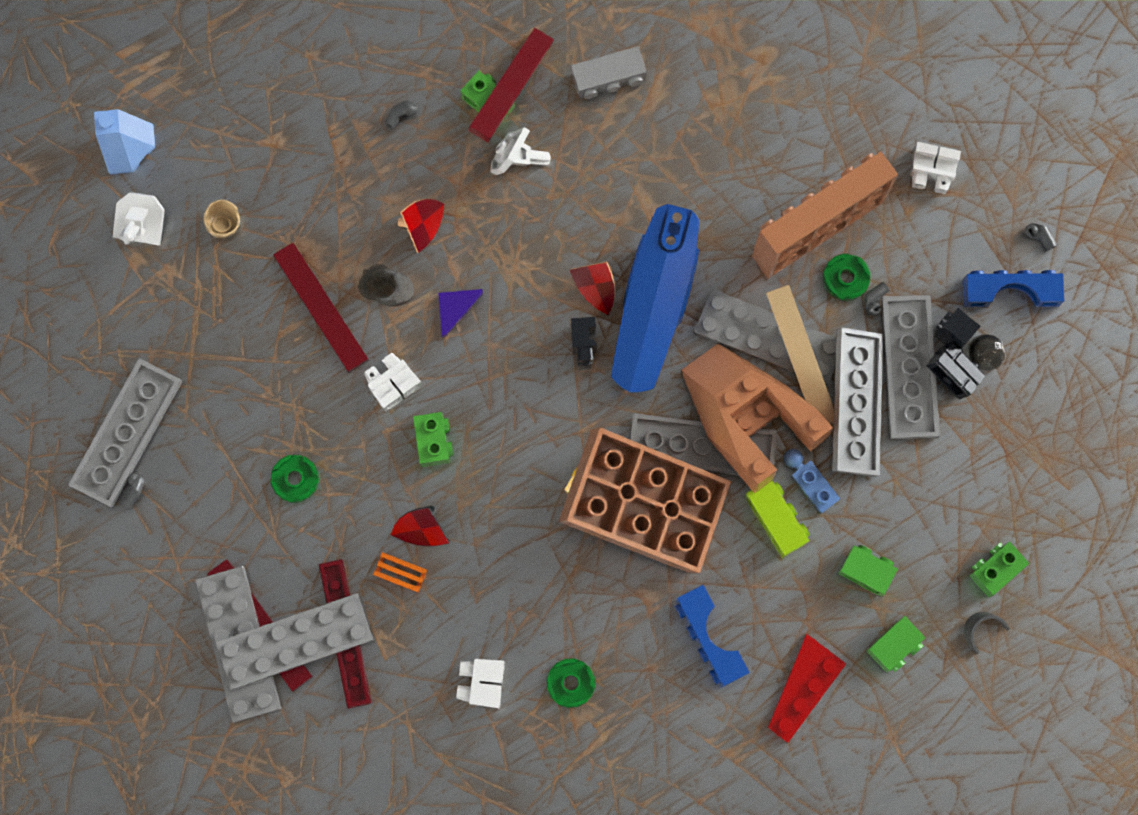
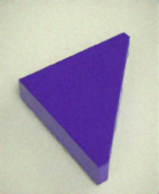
M483 289L439 293L442 337H446L453 327L466 315L473 304L483 295Z

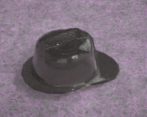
M376 264L368 269H364L363 276L358 284L359 292L364 298L390 306L405 304L414 293L413 282L409 277L393 271L383 264Z

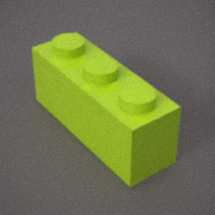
M771 481L756 493L750 490L744 497L783 559L806 545L810 541L808 539L810 533L803 523H798L795 518L797 513L790 502L787 504L783 499L782 495H784V492L779 483Z

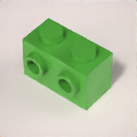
M478 71L460 90L461 98L479 113L496 87L497 82L488 73L484 75ZM514 102V104L512 105V107L510 108V110H509V112L507 113V115L505 116V118H506V117L508 116V114L515 108V102Z
M442 412L413 416L421 467L450 463L449 456H454L452 441L447 442L446 433L450 432L448 418H444Z
M1010 541L1004 545L1001 542L989 551L992 554L991 557L986 561L981 558L971 567L974 571L969 576L988 598L995 595L1030 564Z
M854 545L850 549L838 574L880 597L884 596L898 568L893 566L894 562L881 556L879 559L871 555L872 551L863 545L858 547Z
M904 616L873 643L866 652L886 673L891 670L896 672L906 663L903 659L909 653L913 656L923 647L921 642L925 637Z

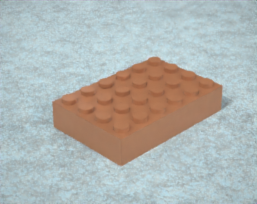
M882 152L875 156L873 153L867 155L861 160V165L855 169L853 166L849 167L841 174L842 177L835 182L833 179L826 182L821 187L822 190L815 195L813 193L808 194L801 200L802 204L796 208L793 206L788 207L780 214L782 217L776 221L771 219L760 227L762 230L758 234L752 257L767 279L884 203L898 174Z
M599 427L590 431L558 522L690 574L700 573L731 481Z

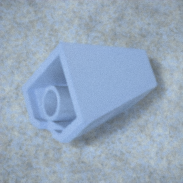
M118 109L94 112L95 134L109 174L134 172L139 167L142 159L155 148L153 124Z

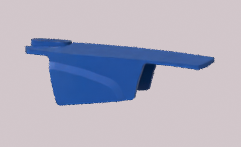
M670 204L658 207L651 219L646 234L642 235L624 296L623 315L611 374L612 379L628 392L636 393L654 389L675 330L682 322L699 255L697 239L700 219L692 210ZM675 213H679L682 216L678 223H675L672 218ZM669 236L674 237L676 240L673 245L666 243V239Z

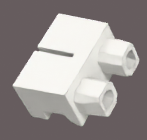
M917 142L913 149L909 176H912V187L925 189L927 180L935 181L934 191L946 194L950 184L955 179L961 151L940 147L938 150V146Z
M390 353L382 360L388 368L382 375L375 366L364 372L369 383V389L385 412L403 401L402 396L391 382L395 384L404 398H407L422 387L421 381L411 371L403 359L400 361L393 353Z
M474 659V662H461L459 675L472 677L471 686L458 685L456 698L467 701L470 705L500 709L502 686L481 684L480 682L502 684L505 662Z

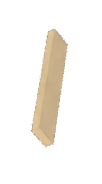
M789 284L767 292L768 300L805 400L815 407L829 424L834 423V407Z

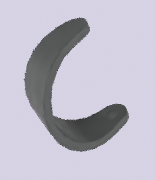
M978 612L967 619L964 626V637L975 654L978 655L980 653L974 643V632L977 626L986 619L994 618L1008 631L1010 628L1002 618L992 613Z

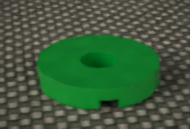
M840 254L833 257L827 263L823 272V283L826 291L832 297L841 301H852L860 298L870 284L871 272L869 267L861 257L856 255ZM842 272H850L853 276V281L850 283L843 282L840 274Z
M287 455L273 466L271 472V486L275 494L282 500L290 503H299L309 499L316 492L319 484V472L315 464L304 456ZM294 472L301 474V481L297 485H291L288 482L290 474Z
M575 658L557 662L549 671L547 677V690L551 699L558 705L566 708H576L585 704L592 697L595 689V676L591 668L583 661ZM569 676H573L578 680V686L574 690H568L564 687V680Z

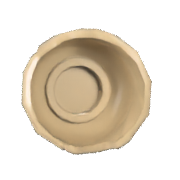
M216 200L210 203L204 213V224L208 233L215 238H228L234 235L240 224L238 208L228 200Z

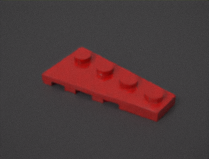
M808 634L804 637L800 651L797 654L793 668L767 727L786 743H789L846 665L844 661Z

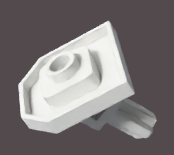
M523 127L507 132L504 140L500 141L495 149L496 155L491 162L490 172L495 175L502 174L510 165L526 166L534 164L547 166L550 161V155L548 152L531 150V147L524 143L530 131Z
M134 192L128 193L116 202L113 238L123 240L124 244L136 241L160 245L165 209L155 196Z

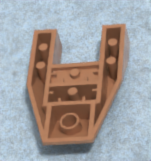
M719 343L681 370L707 438L754 493L774 479L777 469L750 439L752 435L778 416L781 417L810 452L828 439L833 427L815 407L784 383Z

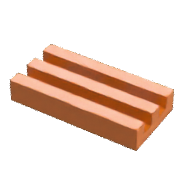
M382 552L373 575L419 593L428 570ZM385 560L394 562L396 564L421 573L420 577L415 576L408 572L387 565L384 562ZM383 568L417 582V585L414 586L383 574L381 569Z

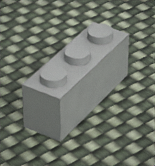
M639 46L571 65V75L579 99L583 97L591 99L596 97L598 93L605 91L612 93L626 85L637 86L646 80L647 72Z

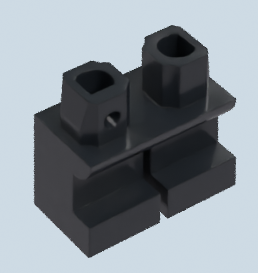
M595 317L571 318L573 355H578V366H593L592 353L597 352V344L594 340L589 339V335H595Z

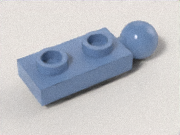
M789 449L785 452L784 463L788 467L796 469V472L791 477L819 514H822L840 500L839 496L811 460L804 465L802 463L803 456L799 450Z

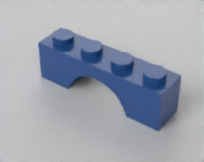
M975 270L969 272L970 274H967L963 279L964 307H988L993 302L995 295L1005 289H1017L1024 292L1031 298L1035 307H1059L1065 301L1063 273H1056L1055 270H1044L1041 273L1021 270L1017 274H1008L1006 270L994 271L993 274H984V271Z
M704 585L676 599L678 604L675 605V609L681 619L686 618L689 624L686 627L692 641L697 639L701 647L698 649V653L704 663L709 662L712 668L709 674L715 685L720 684L721 687H724L749 674L750 672L739 651L720 649L710 640L706 630L708 615L715 606Z

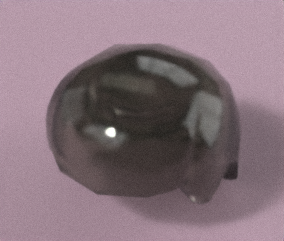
M978 335L968 345L970 361L977 363L981 370L990 371L996 369L1005 360L1004 344L994 335Z

